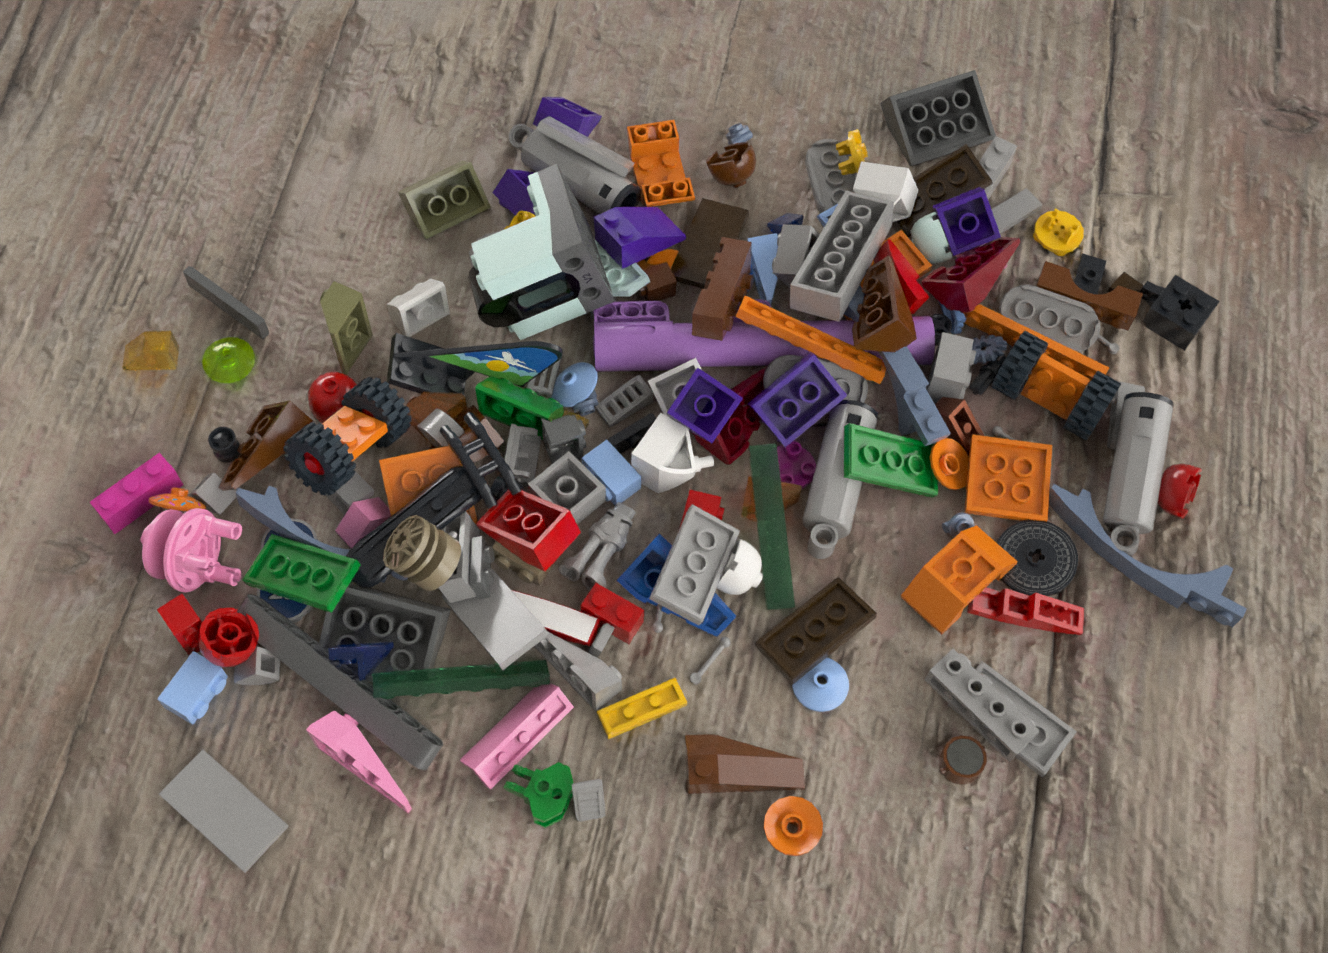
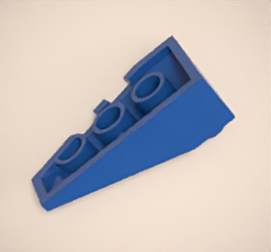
M658 534L616 581L637 600L657 606L658 603L649 598L672 545L661 534ZM714 593L705 618L700 625L663 606L661 611L667 614L672 613L686 620L688 624L716 637L736 618V615L716 593Z

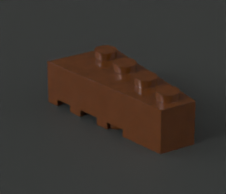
M726 237L721 238L720 253L716 252L714 256L713 269L707 274L705 287L701 290L692 313L693 336L723 341L726 332L732 330L733 320L744 296H747V290H751L753 286L754 275L750 274L752 242Z

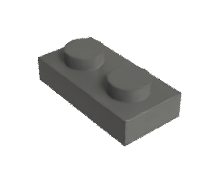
M482 536L471 538L470 585L479 599L490 598V586L494 584V577L491 571V563L494 562V552L492 547L486 544Z

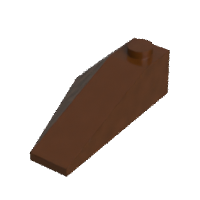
M887 256L868 268L862 288L864 294L863 303L858 304L857 312L860 314L858 322L853 323L852 327L853 343L857 350L896 352L903 347H907L917 339L914 321L893 261L890 256Z

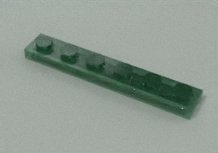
M777 444L749 446L748 452L759 550L762 561L766 611L795 608Z
M546 660L513 662L504 670L498 664L372 673L374 698L381 697L383 699H392L396 696L406 695L419 697L431 693L452 694L456 691L480 692L484 689L494 688L507 690L519 686L539 687L550 684V673Z

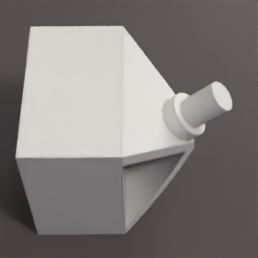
M862 161L853 186L855 193L894 202L892 222L911 216L918 193V188L909 168Z
M660 413L632 452L631 466L641 476V484L656 493H661L694 477L695 472H700L702 468L714 466V460L712 456L701 458L693 456L689 428Z

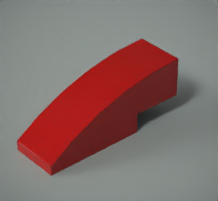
M887 239L873 259L874 264L887 256L891 257L911 315L915 314L929 296L917 282L920 277L891 239Z

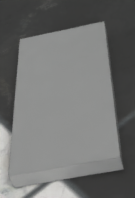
M550 116L541 120L537 126V131L622 177H625L635 164Z
M691 505L649 599L700 625L705 618L740 530Z
M491 568L494 584L490 586V598L479 599L476 595V597L450 603L444 595H442V598L499 667L504 670L549 634L544 626Z
M981 661L975 670L979 674L986 675L991 680L992 686L1000 694L1007 695L1013 701L1014 707L1022 715L1029 716L1036 724V728L1039 730L1038 734L1015 757L1043 778L1077 731Z
M203 749L159 793L165 801L244 873L252 867L289 827Z

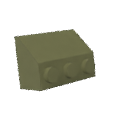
M462 160L398 191L409 217L425 239L491 208L474 167L469 161Z
M333 281L329 289L323 291L320 303L343 374H348L372 338L373 333L362 293Z

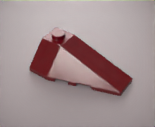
M1000 237L976 248L974 255L961 256L955 259V265L947 269L941 266L921 281L922 286L948 310L960 311L961 313L971 312L985 299L1020 244V238Z

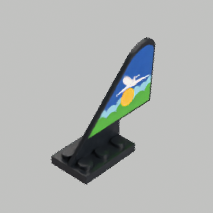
M395 333L391 340L387 383L452 404L461 405L464 402L466 380L475 372L498 379L504 378L514 385L523 387L562 358L563 350L558 345L541 341L445 349Z

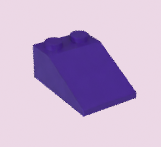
M614 207L594 216L595 240L622 269L686 240V235L659 207Z

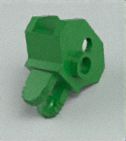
M558 762L542 771L539 769L532 771L520 765H514L512 772L516 776L530 782L527 788H524L514 782L506 781L503 788L523 798L524 803L530 805L534 824L547 828L561 821L573 798L572 785L574 782L570 767ZM556 796L561 797L560 799H554Z

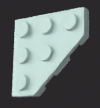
M595 240L613 296L630 297L650 282L648 275L636 263L622 269ZM571 275V276H570V280H571L573 283L579 284L578 282H576V281H574V280L572 279V275ZM558 281L553 282L558 290H569L570 286H562Z

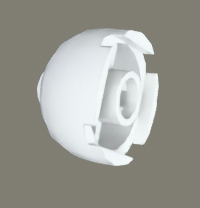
M737 538L717 586V589L729 595H739L747 592L751 587L756 588L763 578V573L760 572L762 568L761 556L750 543Z

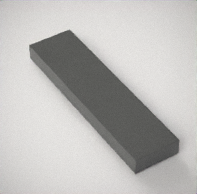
M188 266L183 271L188 285L261 339L269 335L264 318L192 266Z

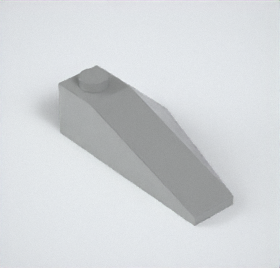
M548 632L549 635L534 646L595 712L600 710L622 690V676L613 665L608 667L601 659Z

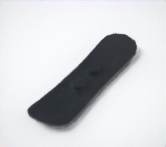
M463 466L452 467L440 475L403 508L363 537L349 550L346 557L356 559L361 564L352 579L353 582L362 588H371L383 581L392 572L384 564V549L392 532L408 517L418 515L435 525L437 530H442L481 501L482 497H480Z

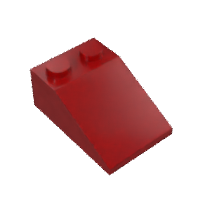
M508 489L497 501L498 504L491 507L476 523L479 529L525 563L545 572L581 533L570 510L523 490L515 495H511Z

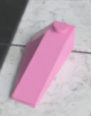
M333 711L309 725L306 731L318 749L407 813L410 812L412 808L408 800L358 729L357 725L359 723L347 713L341 716L336 711Z

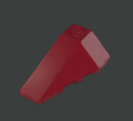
M768 366L730 389L743 399L712 444L694 434L697 443L726 465H731L747 450L750 445L748 442L753 431H758L761 426L759 417L750 408L748 403L764 390L763 377Z

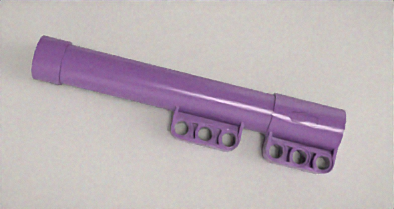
M754 299L771 307L770 303L763 299ZM661 301L613 302L594 310L593 351L597 372L671 370L694 358L697 359L700 367L768 366L780 356L796 355L804 357L808 353L814 354L801 347L793 346L790 342L778 336H772L761 328L746 324L737 317H734L732 330L726 332L723 341L693 336L692 323H673V321H669V308ZM912 316L917 339L908 345L907 348L918 365H930L935 351L933 320L930 316ZM835 320L801 321L854 346L852 335L854 320H840L839 322ZM863 350L882 359L878 351Z

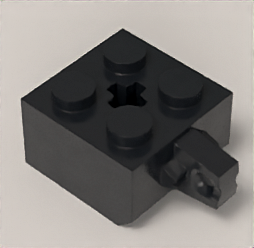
M1176 274L1166 288L1147 281L1139 291L1143 293L1142 299L1151 306L1143 320L1145 326L1184 351L1220 302Z

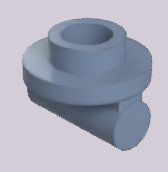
M741 123L731 126L728 129L729 133L726 134L729 145L746 142L753 137L748 125L742 126Z
M595 390L583 402L572 407L574 413H580L581 416H585L596 411L595 406H598L599 403Z
M963 512L955 514L949 521L942 523L944 532L949 533L954 538L961 531L974 526L972 517Z

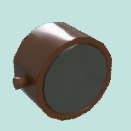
M960 735L953 737L947 742L940 753V774H943L947 780L955 784L965 785L972 783L986 766V748L978 740L970 736Z

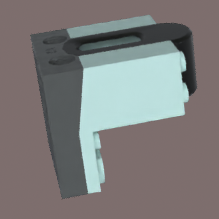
M557 164L528 176L530 185L527 186V190L534 205L535 217L471 243L474 252L471 255V260L474 266L469 271L468 279L479 319L484 324L492 327L503 328L507 326L511 333L515 332L520 340L615 302L590 224ZM558 281L562 286H567V289L558 290L553 282Z

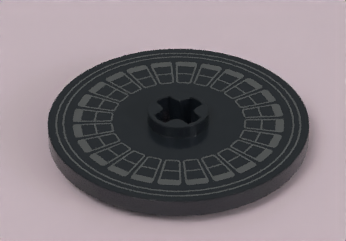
M1036 520L1018 522L1007 528L997 541L998 545L1018 561L1001 578L1013 591L1029 596L1034 593L1052 596L1064 590L1075 576L1078 567L1076 546L1063 529L1050 522ZM1035 553L1040 555V560L1037 563L1032 562V557Z

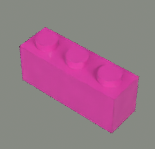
M159 452L91 500L90 504L110 530L116 534L155 506L149 503L150 497L171 493V488H180L183 486V483L174 468Z

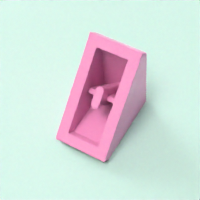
M379 497L353 502L335 531L352 548L363 537L391 517L390 509Z

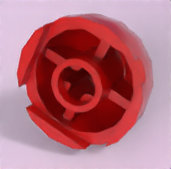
M327 372L317 377L308 391V405L314 418L324 423L344 407L341 405L344 394L357 385L354 379L347 374L339 372Z
M1183 463L1174 464L1166 468L1162 474L1158 506L1164 512L1183 519L1189 511L1184 509L1185 504H1189L1190 501L1193 502L1201 479V474L1199 473L1202 471V468Z
M219 608L210 612L201 623L198 633V646L204 658L213 665L220 667H234L244 663L255 651L259 639L258 625L250 615L246 613V616L241 613H237L238 609Z

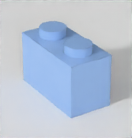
M605 440L582 457V464L606 487L607 502L610 500L614 505L617 502L622 503L641 489V476L608 440Z
M193 651L157 700L165 709L193 725L197 719L205 715L209 702L215 694L218 695L224 689L228 676L222 667L213 665L203 656Z

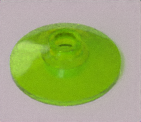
M226 337L213 342L205 350L202 357V366L206 375L219 383H234L242 380L252 371L255 364V353L251 345L245 340L236 337Z

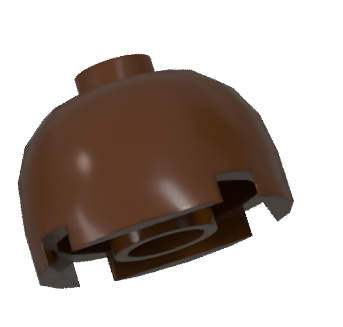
M748 142L728 145L724 147L726 152L719 155L716 151L707 158L708 169L714 180L719 184L733 185L734 188L745 185L747 183L746 180L752 176L756 168V156L752 145L749 146Z

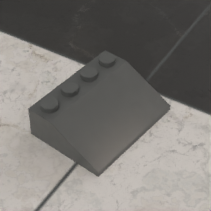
M975 70L890 96L880 103L887 126L910 167L951 154L965 144L970 148L991 141L996 136Z
M350 582L333 612H326L319 644L366 681L423 696L445 635L451 609L374 588H362L356 583Z

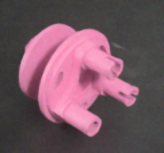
M201 508L191 509L186 513L173 509L165 510L145 528L141 535L140 542L143 545L142 560L144 568L151 577L166 579L174 590L180 592L194 591L204 582L213 583L217 581L236 586L238 584L237 581L239 582L241 579V570L222 566L217 560L220 553L221 537L237 540L241 535L242 526L235 522L215 518L211 512Z

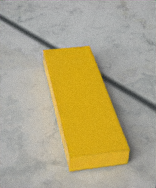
M672 678L598 710L597 716L607 738L611 739L687 706V700L676 678Z

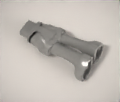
M617 502L613 509H608L598 522L592 524L588 531L590 537L578 554L561 562L558 567L559 572L568 580L577 581L581 577L585 565L598 546L603 545L594 562L583 574L582 582L589 591L595 583L606 588L607 584L603 575L604 568L612 555L625 547L629 528L633 524L631 520L636 512L620 502Z

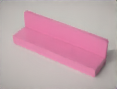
M542 680L475 744L460 761L472 769L482 783L491 790L574 706L558 686Z

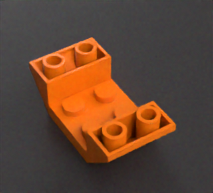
M675 120L628 126L627 135L630 158L635 163L632 169L636 185L641 189V203L645 207H654L695 200L690 177H685L679 154V135Z
M976 525L961 531L927 562L902 593L901 598L942 635L961 617L963 609L994 579L999 581L1018 561Z

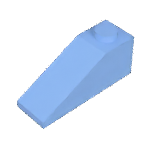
M777 233L747 239V241L752 242L751 264L759 297L769 302L771 306L778 277L773 274L772 262L776 257L778 249Z

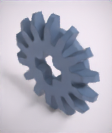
M982 335L980 340L976 337L973 338L972 350L976 351L973 364H977V362L985 364L987 361H995L997 356H1003L1004 353L1002 351L1007 350V346H1005L1007 342L1001 336L995 337L994 335H989L987 338L985 335Z

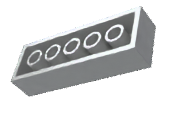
M845 191L790 285V309L838 322L841 320L867 269L870 267L892 227L894 202Z

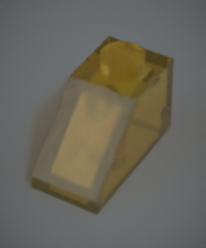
M144 331L125 345L123 370L177 369L179 345L172 331Z

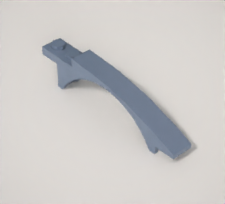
M860 285L844 312V315L855 322H858L860 315L857 312L858 304L863 303L864 299ZM903 347L896 352L878 351L886 366L894 389L900 434L906 436L917 431L924 446L947 438L951 433L927 392L926 387L929 382L909 349Z
M1053 484L1049 491V505L1097 554L1133 582L1177 609L1183 602H1186L1191 608L1203 611L1214 617L1217 622L1229 625L1232 628L1243 618L1247 608L1221 595L1233 571L1232 567L1224 565L1205 573L1175 574L1142 564L1124 551L1116 548L1098 521L1092 505L1090 492L1082 489L1079 496H1076Z
M268 486L265 495L237 488L236 496L239 506L280 536L346 556L350 549H342L324 544L310 537L297 527L283 509L277 488ZM394 571L390 573L396 579H408L407 577L405 578Z

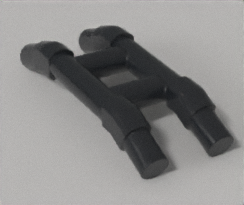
M469 412L465 414L464 421L477 439L463 446L458 436L448 425L442 426L440 433L459 459L474 483L480 497H482L489 509L498 504L484 479L490 473L498 470L511 495H515L522 490L511 468L501 456L482 423L473 413ZM484 448L491 461L477 468L469 455Z

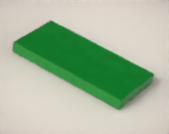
M849 423L844 426V478L933 498L938 496V479L933 473L930 462V453L934 444L924 446L923 442Z
M271 534L242 581L248 586L332 613L361 564L356 559Z

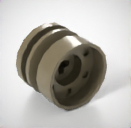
M415 515L402 521L392 532L384 549L383 561L387 568L405 578L407 577L409 581L422 589L432 591L442 586L453 574L461 556V546L457 539L440 529L437 530L435 525Z

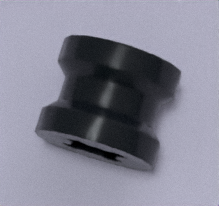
M940 313L930 316L933 320L934 331H941V333L935 332V346H938L942 333H950L952 328L951 320L946 315Z

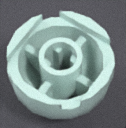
M933 212L918 219L913 225L911 241L930 263L936 264L951 259L952 254L951 252L946 253L948 251V242L939 219L934 220L936 219V213Z

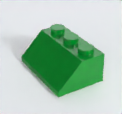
M491 376L479 382L475 387L478 410L483 416L510 427L511 424L520 427L534 428L538 430L537 436H540L541 440H543L541 419L552 422V420L564 416L563 405L553 398L546 399L537 395L531 389L517 387L504 378L498 379Z

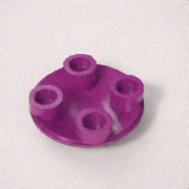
M792 441L786 447L783 445L775 447L764 457L763 472L767 481L775 488L783 491H798L807 487L812 482L816 469V462L813 456L796 441Z

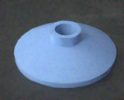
M586 362L575 363L567 367L556 378L552 398L565 408L573 407L583 402L590 396L597 384L598 374L596 369Z
M825 658L796 683L792 684L795 697L803 706L813 711L827 712L843 703L848 694L849 680L840 664L830 658ZM824 677L827 683L819 684L817 678Z

